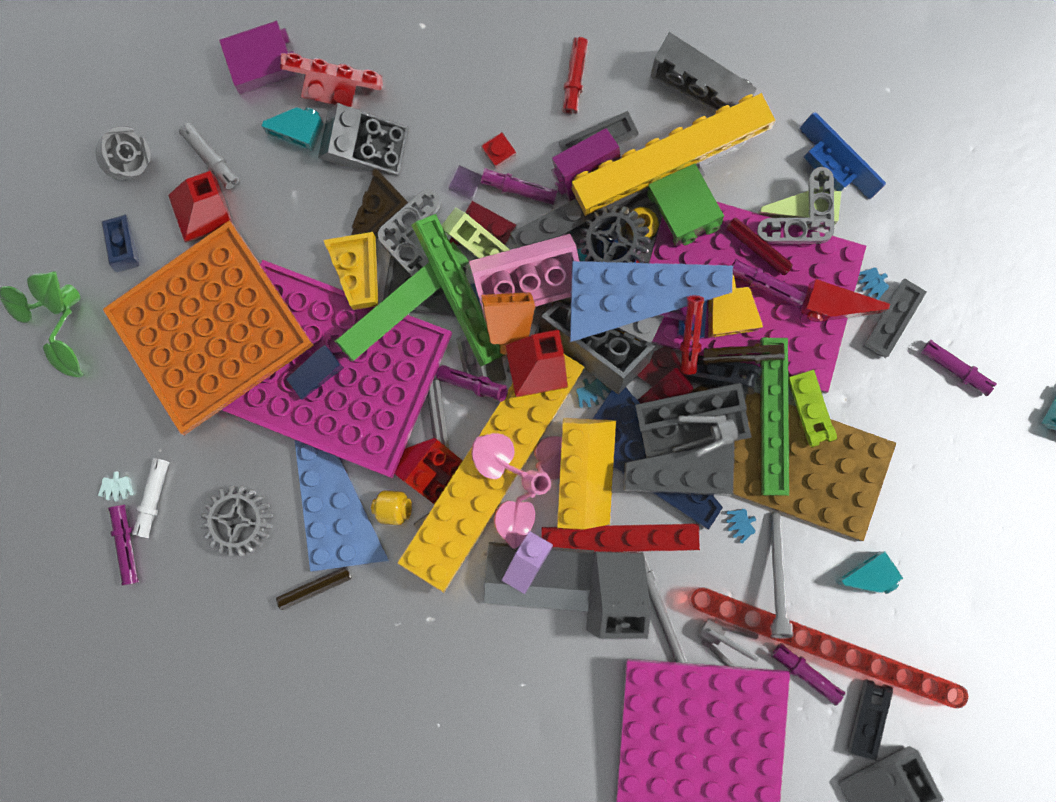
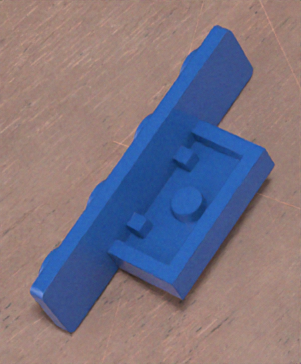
M813 112L800 126V130L816 145L803 158L814 169L818 167L828 168L833 173L834 189L836 191H843L850 183H853L868 199H872L886 185V182L816 112Z

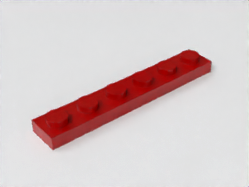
M699 524L612 525L588 529L541 527L542 539L551 543L552 547L594 550V552L700 550Z

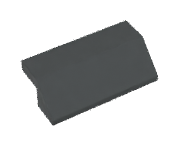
M741 383L635 405L647 458L672 454L675 447L712 436L711 426H715V423L678 421L680 416L717 417L725 415L726 420L732 419L736 425L738 437L737 440L733 441L751 438ZM713 441L687 450L707 447L715 442Z
M489 542L484 603L588 612L594 550L552 547L527 592L523 594L502 581L520 546L513 549L507 543Z

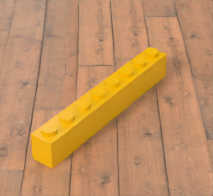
M762 93L756 96L749 94L738 101L739 104L735 106H723L715 112V115L709 118L702 116L696 119L690 127L685 129L682 127L676 128L668 134V137L662 140L655 138L649 141L643 149L638 151L636 149L629 150L621 156V159L615 162L608 160L600 164L598 170L591 173L585 171L578 174L574 178L575 180L572 181L571 189L584 215L587 216L648 187L649 184L694 163H700L770 130L776 120Z

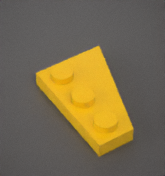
M369 232L323 240L351 308L356 310L377 306L376 236L374 233Z

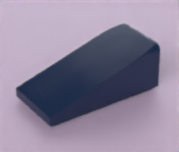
M127 215L101 221L108 262L115 272H121L138 267L139 259Z
M324 345L286 380L301 400H303L344 367L332 351Z

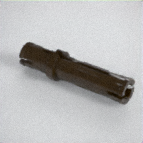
M754 343V346L704 348L705 364L755 361V364H761L760 361L785 360L784 344L760 345V343ZM770 352L769 354H752V355H747V354H746V353ZM719 354H742L733 356H719Z

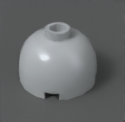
M119 126L110 129L100 138L95 149L96 160L100 168L108 176L118 180H128L139 176L145 171L151 160L147 141L143 136L139 137L129 127Z

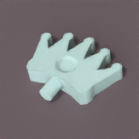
M113 472V479L106 477L102 479L98 496L102 497L105 492L106 500H111V495L113 494L114 501L118 502L120 493L124 500L127 499V491L132 496L135 493L129 477L119 478V472Z

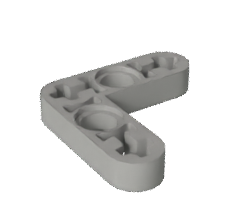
M818 167L811 173L808 181L809 218H767L758 225L757 235L768 244H822L829 241L834 234L833 173L825 167ZM819 174L823 175V179L828 180L825 181L823 192L818 193L819 181H814ZM818 199L826 200L829 206L828 210L824 212L817 211L814 207V202ZM807 224L811 225L809 230H816L819 225H823V228L828 230L824 237H821L819 232H811L810 237H806L808 231ZM767 225H771L772 230H780L781 225H785L783 229L784 238L780 237L781 232H773L771 237H767V233L762 232V230H765ZM799 225L803 231L802 235L796 238L790 236L788 233L789 226Z
M432 190L420 192L381 226L378 231V239L381 245L411 277L419 271L414 266L417 262L423 268L429 260L408 238L414 233L412 225L407 226L403 224L402 218L405 214L412 213L416 216V221H419L437 213L440 208V200L437 193ZM427 198L428 200H430L433 198L432 202L434 206H425L421 210L422 214H424L421 217L418 210L415 209L414 206L417 205L418 209H420L424 206L423 199ZM387 231L389 233L396 232L394 236L399 243L397 248L390 239L385 241V233ZM409 248L414 251L412 260L403 261L400 258V253L403 249Z

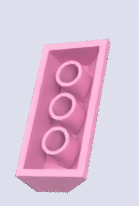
M571 234L469 261L482 311L481 295L531 292L535 306L571 297L572 261H579V257Z

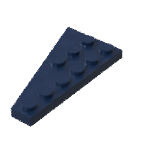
M627 387L619 395L611 390L593 419L616 420L613 468L624 474V465L627 462L647 459L635 406L640 403ZM652 493L707 530L710 529L723 509L713 495Z

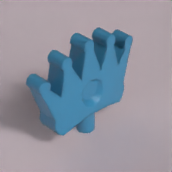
M877 268L859 273V276L863 275L865 277L859 280L858 284L867 283L861 291L864 292L871 289L870 293L867 294L868 297L877 294L875 299L879 300L883 293L888 290L889 285L883 281L888 277L886 273L880 276Z
M587 378L582 380L585 387L576 389L580 408L583 407V400L587 407H591L590 398L595 405H599L597 395L602 400H605L602 390L610 393V390L597 378L590 384Z
M746 509L727 511L728 515L733 514L734 516L727 519L726 522H736L728 530L739 529L733 537L737 538V536L744 535L743 539L740 540V543H744L748 537L756 532L751 525L752 522L756 521L755 516L748 518Z

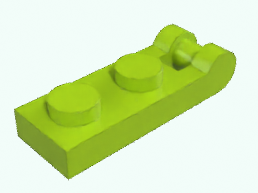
M811 370L789 377L788 383L810 447L818 446L822 441L827 440L831 442L837 440V434L831 423L815 371ZM821 423L823 430L816 432L813 425Z

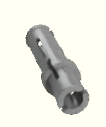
M191 122L184 124L183 126L187 130L185 131L181 127L179 134L184 137L206 163L207 170L215 174L226 189L233 188L232 181L237 184L239 178L226 165L227 161L222 156H218Z

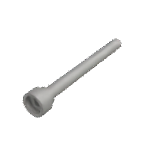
M773 512L770 515L776 619L773 620L771 625V637L783 639L793 637V626L786 617L781 518L779 513Z

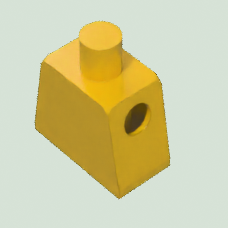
M734 275L732 293L708 300L709 338L756 332L763 327L750 288L736 289Z

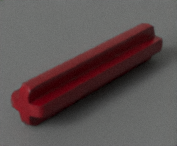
M733 218L727 225L726 229L780 274L786 275L792 269L793 264L739 219Z

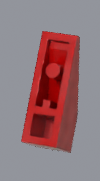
M815 279L809 283L807 295L800 313L807 315V319L811 321L822 322V320L829 321L879 314L888 310L890 304Z

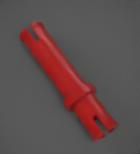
M574 37L572 41L568 76L563 86L565 95L561 111L565 114L573 115L578 113V102L580 94L583 92L582 77L589 43L588 39L583 37Z
M698 295L687 297L684 340L680 344V350L682 351L680 372L688 375L697 372L698 353L701 352L702 347L699 341L704 298ZM693 315H695L694 330H692ZM692 340L691 355H689L690 341Z

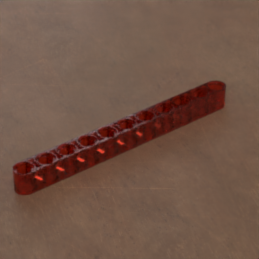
M694 588L688 595L689 605L699 612L955 709L964 707L968 702L969 695L965 687L792 620H789V622L793 626V637L773 638L771 637L770 626L773 620L776 619L775 614L708 588ZM703 591L706 593L708 601L706 605L699 607L695 603V596ZM725 601L730 602L732 605V612L728 616H723L720 612V606ZM749 611H754L757 614V621L754 625L749 626L745 621V616ZM804 630L807 640L799 645L795 637L797 632ZM825 640H829L832 645V649L828 654H823L821 651V644ZM853 649L857 654L855 662L849 664L846 660V654ZM879 659L882 664L881 670L878 673H874L871 668L873 661ZM904 669L907 677L905 681L899 683L897 673ZM926 679H930L932 687L928 692H924L922 684ZM954 688L957 692V697L953 702H950L948 700V693Z

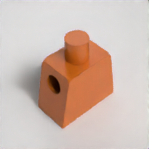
M531 292L481 295L490 342L492 344H500V353L503 355H507L505 345L528 337L530 334L535 309V302Z

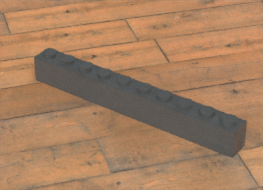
M746 141L697 163L696 166L698 168L703 167L745 145ZM648 187L606 207L610 212L613 205H617L621 210L624 206L627 207L646 197ZM574 199L511 233V241L516 249L567 234L574 236L581 232V229L588 226L586 220L594 221L596 218L593 215L594 212L585 216L577 199ZM603 208L595 212H598L600 215H603Z

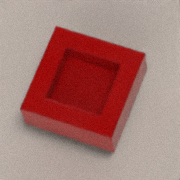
M503 132L481 146L495 169L516 156V151Z

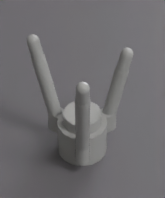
M725 415L717 417L680 416L678 417L680 422L715 423V426H711L712 436L675 447L673 452L677 453L714 441L715 443L695 453L696 456H701L723 445L733 443V440H737L738 437L736 425L732 419L726 420Z
M709 618L706 620L698 634V637L703 639L701 644L708 647L727 666L734 667V664L714 645H718L720 641L753 661H758L756 655L724 637L725 631L722 629L754 639L759 638L758 634L723 623L717 618L714 621Z

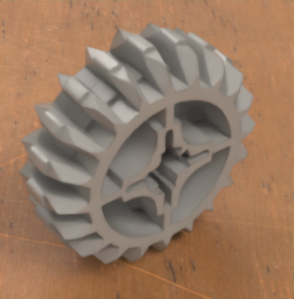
M229 486L228 494L224 489H220V499L212 495L210 499L214 504L204 505L205 509L210 510L209 514H201V518L207 519V523L200 525L201 529H209V532L203 535L204 539L213 537L214 539L210 542L209 546L214 548L219 545L218 553L223 554L227 549L228 556L233 557L236 550L239 556H244L245 548L249 553H254L253 543L258 547H262L263 542L259 537L269 538V534L263 531L264 528H272L273 526L270 523H265V519L273 517L272 513H264V510L270 507L269 503L260 505L264 496L259 494L254 498L255 490L249 489L246 493L245 486H240L238 491H236L235 486ZM236 500L235 505H232V509L228 514H219L227 503ZM244 501L248 502L254 509L256 520L247 517ZM238 517L242 518V521H248V524H232L231 521H226L225 519ZM217 522L226 525L228 529L227 535L230 536L229 541L221 535ZM245 528H255L250 537L237 543L238 537H241L242 531Z

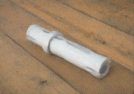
M157 458L152 459L142 501L136 509L138 515L132 535L149 538L154 515L157 516L158 514L156 508L170 462Z

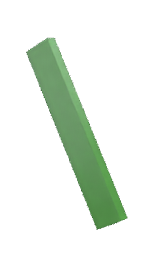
M434 214L414 222L412 228L480 367L504 356L500 353V344H492L490 342L481 305L437 215Z
M452 242L451 246L463 268L469 263V260ZM430 262L335 341L352 362L441 287Z
M760 338V345L784 344L785 360L760 361V368L762 369L760 376L761 495L788 496V338ZM760 352V354H769V353H770V352Z

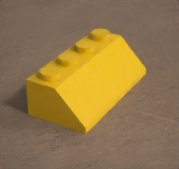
M563 418L557 528L588 529L610 525L616 420Z

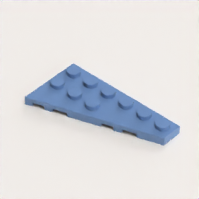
M572 261L570 342L686 307L687 297L691 295L702 296L704 301L732 293L733 266Z
M295 440L310 572L389 561L340 457Z

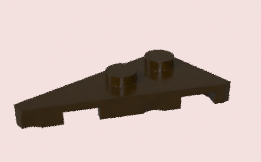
M377 168L372 171L371 175L373 177L367 192L365 191L363 195L362 205L358 209L351 227L353 229L351 235L373 232L377 237L381 226L409 203Z

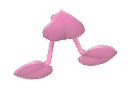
M491 433L477 437L473 442L472 459L475 467L483 476L497 479L501 477L506 468L522 477V486L528 491V493L517 497L516 503L513 501L503 502L496 510L494 516L497 532L513 549L522 544L535 521L534 506L529 502L522 501L529 497L534 498L535 494H545L550 489V479L560 478L562 437L550 436L542 439L534 450V455L539 461L536 464L538 471L529 470L527 472L508 464L514 457V446L507 436Z

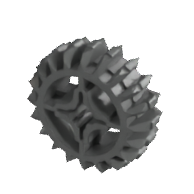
M613 205L611 212L607 207H603V215L594 212L593 215L596 219L594 221L586 220L590 227L589 229H581V232L586 237L580 239V243L586 245L581 249V253L587 255L585 258L586 262L634 263L636 260L640 263L644 262L640 254L649 253V250L643 246L650 243V239L645 237L649 233V229L642 227L645 220L638 218L636 211L629 213L628 207L624 206L620 210L617 205ZM613 223L608 231H602L607 225ZM626 223L630 224L633 230V242L625 237L627 231L625 229ZM617 238H619V240H621L623 243L614 242L613 244H611V242H609L607 239L616 240ZM597 240L604 243L603 252L605 255L603 259L597 251ZM629 251L625 256L617 259L620 252Z

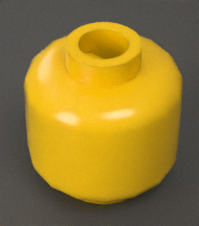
M635 208L632 211L638 213V218L645 220L642 227L649 229V233L645 237L652 240L658 230V217L649 208ZM626 223V235L633 241V230L630 224Z
M384 490L377 495L376 499L372 500L371 512L375 514V518L380 524L402 525L411 516L412 502L402 491Z

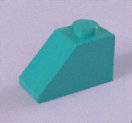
M296 107L263 121L261 126L266 134L313 152L324 123L317 111L307 107L305 110Z
M879 551L841 576L836 582L841 586L888 594L899 587L898 582L903 579V576L887 553Z

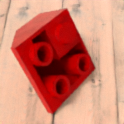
M211 171L185 179L168 195L185 243L211 234L229 220L232 222L218 179Z
M559 330L533 334L505 345L515 398L568 388L565 357Z
M432 438L404 449L394 474L435 505L463 460L436 438Z

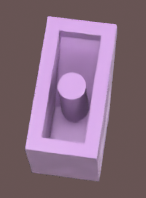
M529 531L502 581L525 594L553 545Z

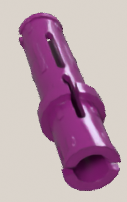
M487 168L484 169L480 182L482 185L500 189L502 193H514L554 206L558 190L512 177L510 173L506 175Z
M735 259L732 264L733 275L748 282L750 287L755 288L756 286L796 305L798 308L803 304L807 295L806 292L764 273L763 269L759 267L755 269L738 259Z
M931 339L921 351L922 354L962 379L961 382L963 384L973 386L986 397L994 390L993 387L997 385L995 381L980 373L976 366L973 365L971 367Z
M441 365L436 372L437 380L473 391L479 397L487 396L502 402L508 394L506 385L492 382L485 376H474L446 365Z
M126 505L108 508L113 530L110 531L111 537L114 536L122 586L139 582L130 537L132 527L129 528Z
M782 643L775 647L771 657L783 664L792 676L796 675L833 705L836 706L842 701L845 692L806 663L804 657L797 656Z

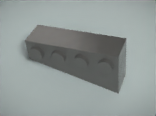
M557 301L541 316L538 334L559 330L564 354L583 365L586 371L618 395L650 363L655 345L649 342L644 344L634 339V335L627 332L622 334L611 329L570 342L571 306Z

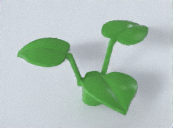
M56 271L32 274L28 277V288L33 297L39 301L34 304H28L26 296L20 290L11 286L0 287V299L3 306L19 322H29L32 319L30 310L42 305L54 314L63 313L48 339L50 343H46L43 346V350L48 361L58 371L68 376L82 377L84 374L80 370V364L73 350L64 342L55 340L67 316L72 313L70 308L81 299L78 290L70 284L60 288Z

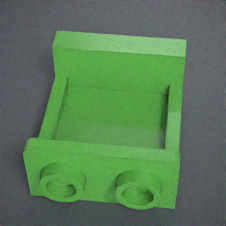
M695 163L648 185L647 196L651 203L655 202L674 236L673 243L675 246L691 244L697 239V236L704 233L709 235L720 229L724 214Z

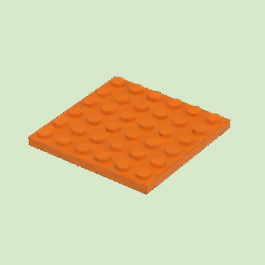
M230 220L103 308V311L182 435L188 434L314 346Z

